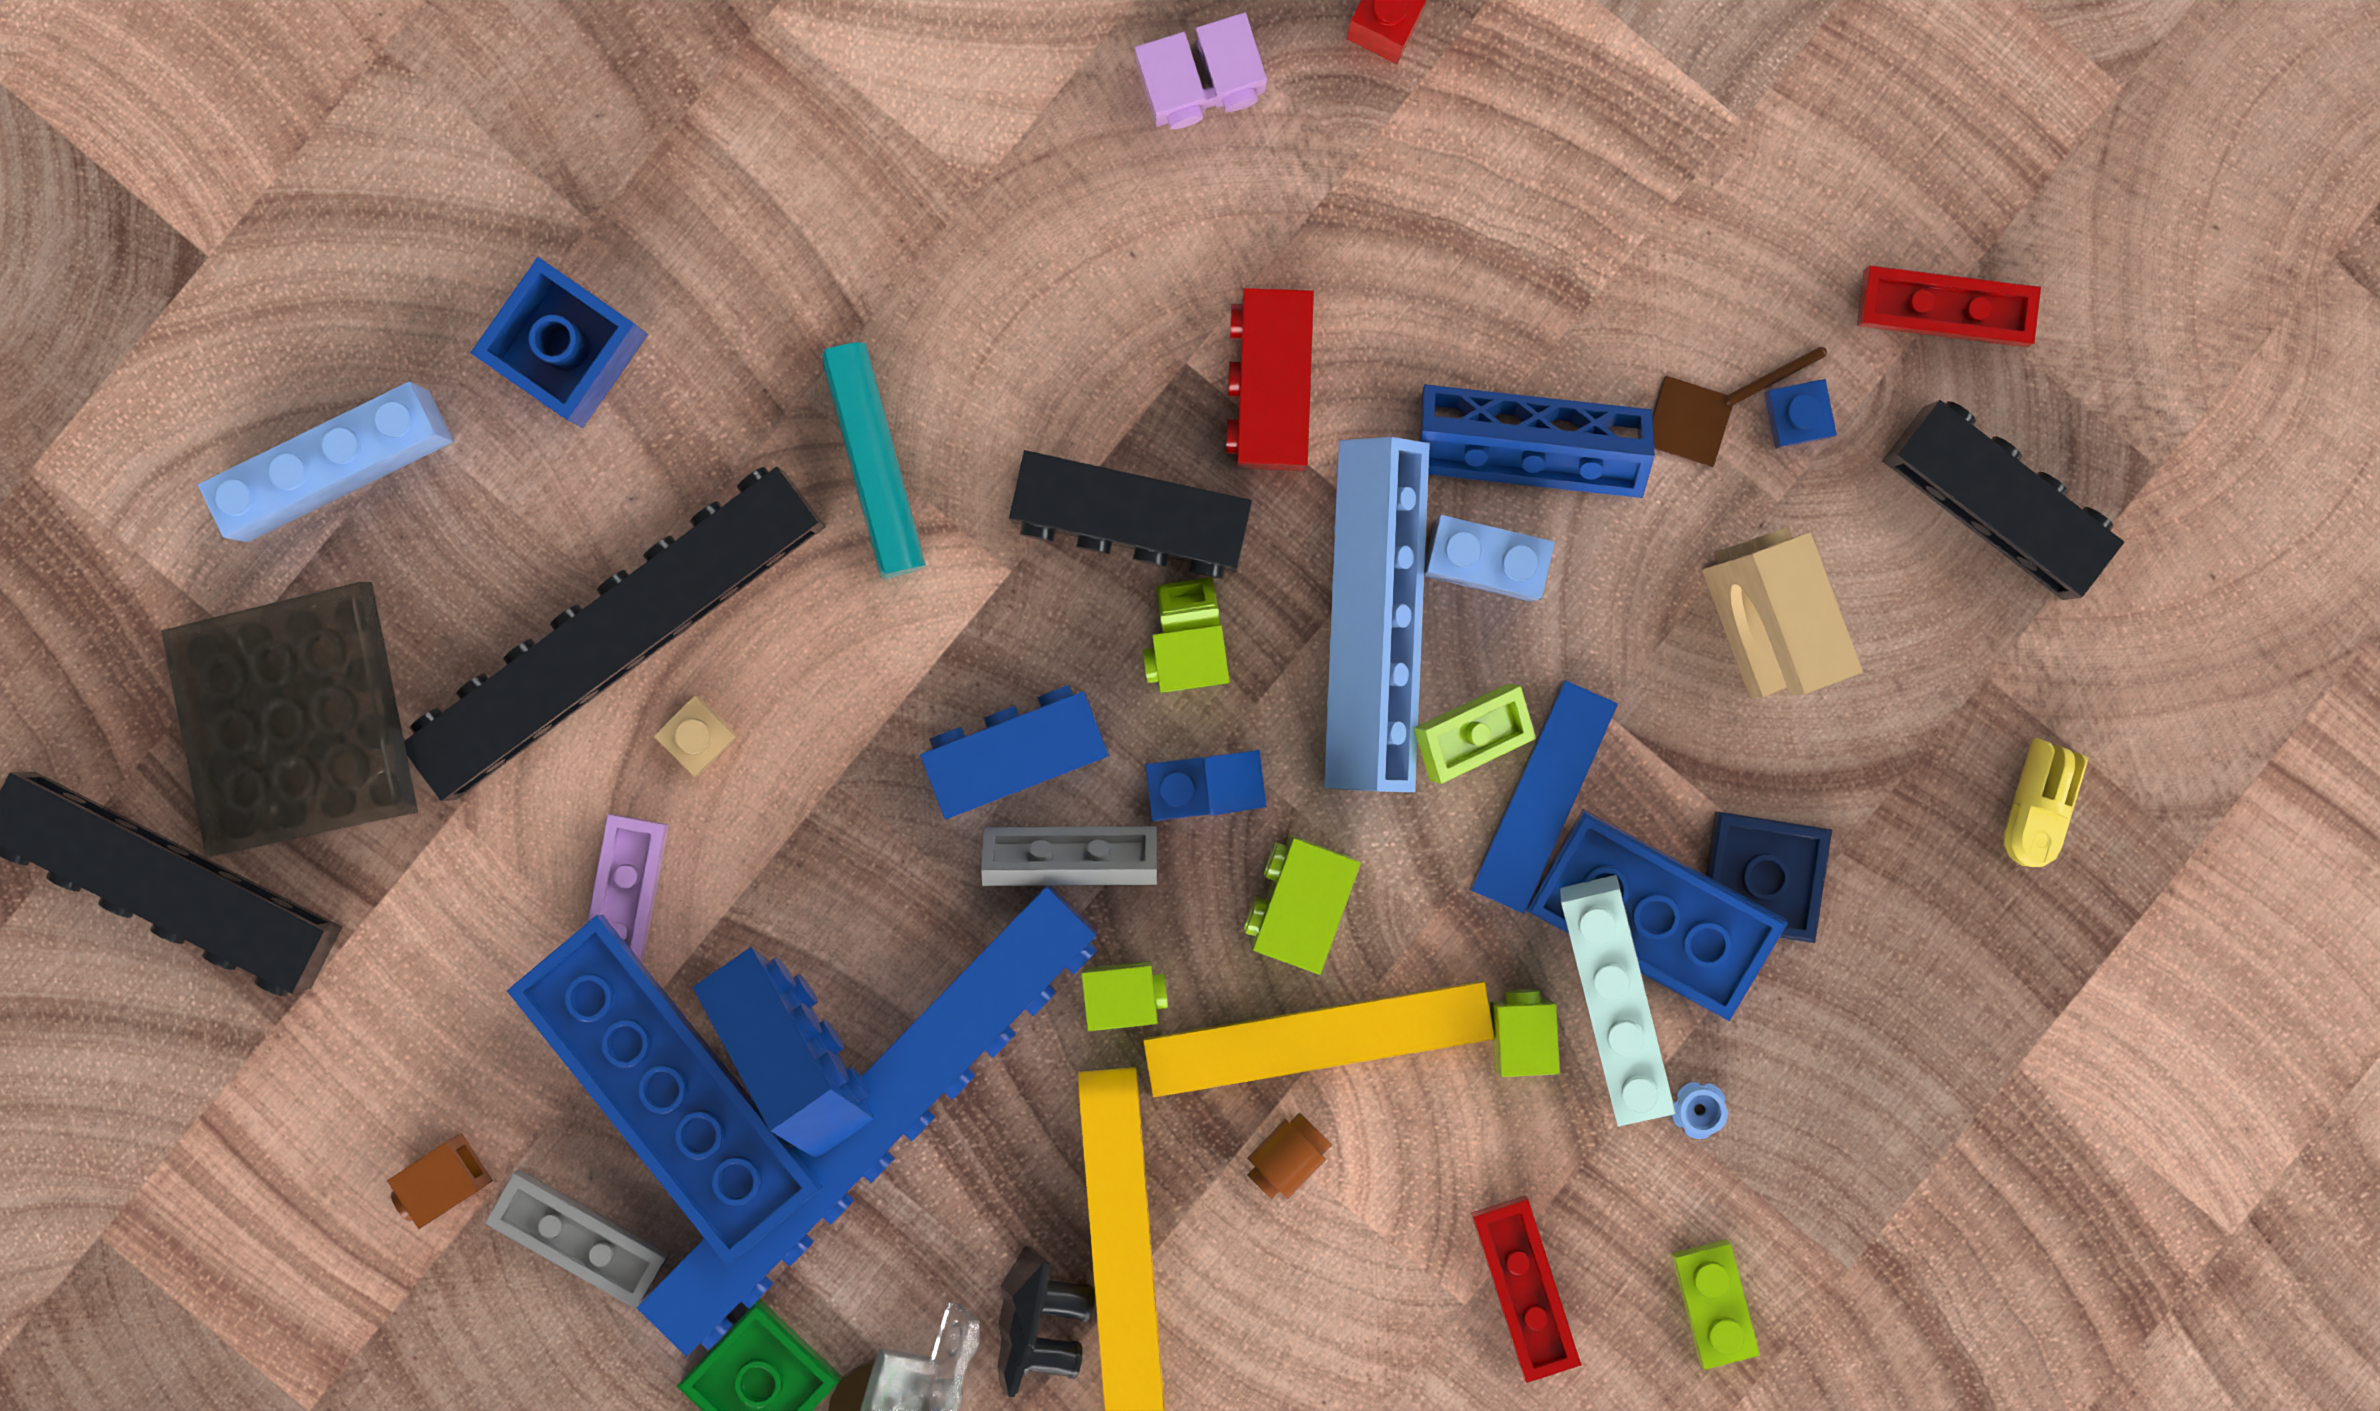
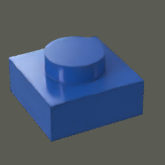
M1826 379L1772 389L1764 393L1775 449L1828 439L1837 435Z

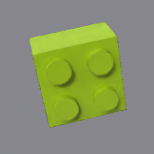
M1288 834L1285 845L1274 842L1263 872L1266 875L1265 878L1272 881L1265 899L1254 897L1243 928L1246 934L1251 935L1250 944L1252 950L1321 975L1361 862L1354 857Z

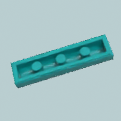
M855 342L826 348L824 353H822V364L880 578L883 577L886 580L921 570L927 566L867 345L864 342Z

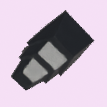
M1029 1246L1024 1247L1001 1284L1003 1298L999 1319L1001 1347L997 1368L1000 1387L1009 1397H1015V1394L1018 1393L1022 1377H1025L1029 1372L1065 1376L1069 1379H1075L1078 1376L1083 1354L1081 1343L1073 1340L1070 1342L1037 1337L1041 1314L1087 1322L1092 1315L1095 1302L1094 1287L1090 1284L1080 1285L1048 1280L1049 1263Z

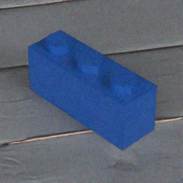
M1070 685L1037 697L1041 708L1019 716L1016 706L984 717L987 729L965 737L962 727L930 738L933 749L920 754L944 819L952 818L1109 757V751L1086 692L1082 691L1073 695Z

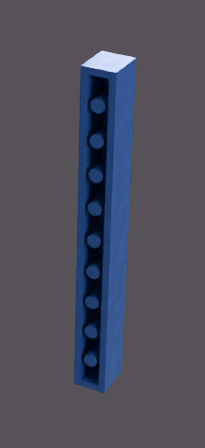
M1047 885L861 1076L871 1092V1096L865 1099V1102L875 1119L817 1159L796 1146L792 1147L793 1151L823 1188L729 1266L725 1265L705 1238H703L639 1304L637 1309L686 1357L700 1343L707 1350H710L733 1325L726 1316L740 1302L748 1309L752 1307L773 1284L766 1275L781 1260L790 1267L814 1242L807 1233L822 1218L831 1225L851 1205L855 1199L848 1191L858 1180L864 1176L872 1183L895 1159L888 1151L903 1134L912 1142L936 1116L928 1108L943 1093L953 1100L976 1076L969 1066L984 1051L991 1058L995 1057L1016 1035V1032L1009 1025L1024 1010L1034 1016L1057 992L1050 983L1065 968L1074 975L1096 953L1097 949L1090 942L1097 936L1098 931L1051 885Z

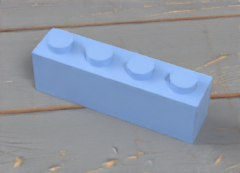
M409 381L197 485L223 538L250 542L453 443L454 440L430 391Z

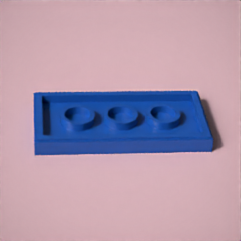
M1582 809L1532 895L1527 906V912L1569 934L1561 904L1560 888L1617 875L1641 974L1730 1021L1787 926L1788 922L1786 919Z

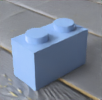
M1440 515L1433 523L1425 557L1424 577L1534 602L1542 599L1555 541Z

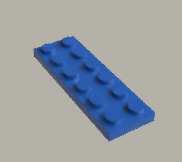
M604 915L593 917L507 990L509 995L726 1266L734 1263L823 1188L789 1144L769 1130L755 1102Z

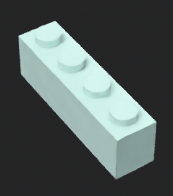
M1617 875L1560 888L1561 904L1617 1126L1676 1114Z

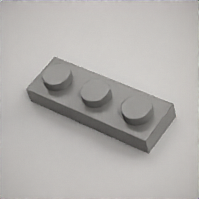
M1157 826L984 827L981 865L982 886L1157 885Z
M520 1169L512 1174L485 1222L491 1228L635 1309L645 1299L670 1255Z

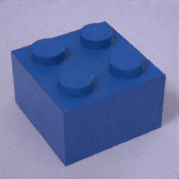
M537 257L470 353L567 421L584 428L649 334L540 257Z

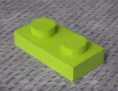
M1510 683L1414 727L1429 780L1439 784H1443L1536 739L1522 688L1519 685Z
M1724 1239L1671 1253L1701 1367L1707 1370L1760 1356L1731 1243Z

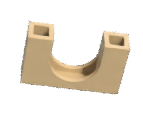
M1788 527L1756 537L1715 552L1718 564L1702 569L1750 698L1764 697L1788 688L1790 695H1804L1863 673L1811 532L1792 538Z

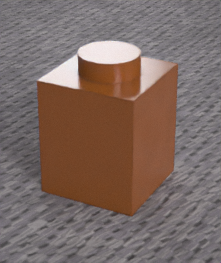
M462 1133L446 1141L387 1180L393 1189L391 1199L396 1210L407 1221L413 1220L418 1229H421L493 1181Z

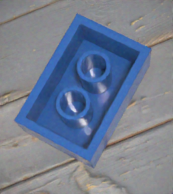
M750 947L692 987L772 1133L817 1159L875 1119L865 1102V1099L871 1096L867 1084L854 1067L846 1068L838 1054L844 1049L842 1040L827 1020L819 1021L812 1008L818 1003L814 991L800 974L792 977L787 967L779 958L775 957L769 960Z

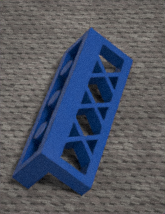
M1424 384L1421 429L1418 441L1430 443L1429 475L1643 498L1655 457L1652 409ZM1435 406L1456 408L1465 416L1460 419L1435 416ZM1499 413L1515 415L1522 423L1518 425L1502 424L1494 416ZM1555 420L1571 421L1580 429L1575 432L1560 430L1552 422ZM1612 426L1636 428L1638 430V439L1619 437L1611 432L1609 428Z

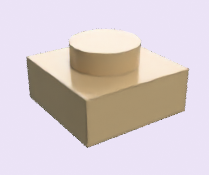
M694 696L654 737L694 777H699L739 736L699 696Z

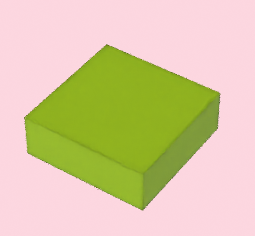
M1208 577L1156 586L1163 633L1220 625L1213 578Z

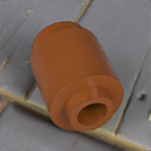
M1299 1112L1290 1122L1284 1119L1247 1157L1255 1166L1247 1175L1271 1199L1279 1192L1289 1199L1327 1160L1323 1154L1332 1144Z

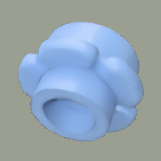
M1691 1082L1679 1089L1677 1092V1102L1673 1103L1676 1114L1671 1116L1676 1126L1685 1129L1686 1135L1695 1139H1704L1724 1127L1728 1119V1109L1724 1103L1726 1100L1725 1095L1717 1086L1711 1083L1700 1085L1698 1082ZM1699 1104H1702L1705 1108L1704 1113L1701 1115H1697L1694 1111L1695 1107Z

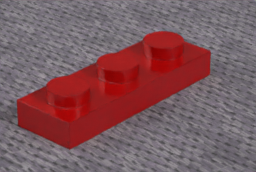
M1869 265L1863 270L1857 326L2029 347L2035 344L2041 287Z
M1524 1195L1471 1212L1526 1383L1582 1366L1529 1199Z

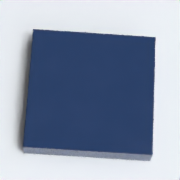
M1715 811L1706 876L1785 918L1788 924L1780 938L1815 943L1832 829Z

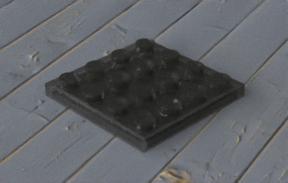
M356 582L161 630L206 858L418 813L372 582Z

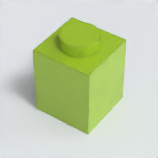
M1222 625L1152 635L1154 647L1143 649L1147 683L1159 682L1161 694L1230 683Z
M1152 961L1083 968L1082 982L1088 1031L1158 1024L1157 1009L1168 1008L1165 973L1153 975Z
M1538 989L1505 991L1506 1000L1491 1001L1492 1026L1495 1038L1493 1039L1495 1071L1501 1077L1560 1074L1556 1003L1549 998H1541L1540 990Z

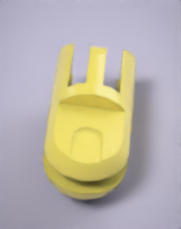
M2037 737L2031 741L2004 830L2003 842L2008 856L2021 866L2042 867L2056 860L2064 844L2089 760L2088 756L2077 752L2072 753L2069 749L2052 745V743Z

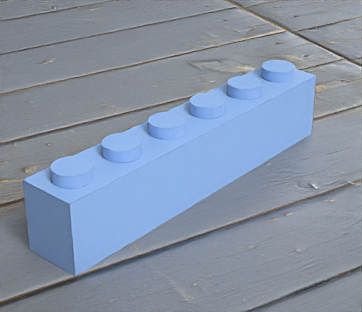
M1396 437L1339 440L1324 788L1380 792H1415L1417 738L1414 727L1418 726L1430 443Z

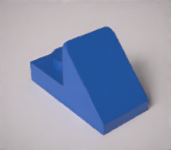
M1260 750L1145 764L1152 822L1209 814L1210 816L1267 807Z

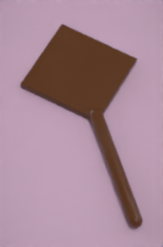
M1818 347L1729 395L1665 376L1652 416L1654 449L1714 467L1733 405L1824 358L1827 355L1826 348Z

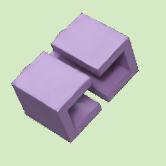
M1246 12L1196 28L1198 39L1195 40V44L1209 88L1206 89L1202 87L1185 31L1135 47V62L1156 127L1169 123L1171 129H1180L1203 119L1202 113L1207 108L1224 106L1226 112H1234L1250 107L1258 102L1257 95L1265 93L1267 77Z

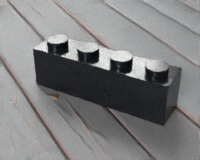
M1938 400L1924 406L1882 462L2060 599L2082 598L2125 543L2111 532L2114 527L2112 522L2095 509L2090 507L2081 509L2065 496L2068 492L2067 488L2053 476L2045 472H2038L2036 474L2020 462L2022 454L2011 443L1997 436H1993L1991 439L1974 426L1976 422L1975 417L1961 405L1952 401H1947L1945 404L1943 401Z
M1024 450L1009 519L1012 523L1021 525L1020 535L1053 542L1056 532L1078 537L1076 547L1080 549L1110 554L1112 545L1133 549V560L1166 567L1168 557L1191 562L1190 573L1223 579L1225 570L1237 571L1252 500Z

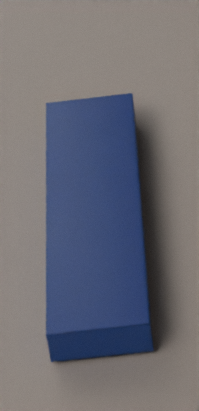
M1567 680L1562 681L1469 890L1522 914L1525 913L1618 703Z

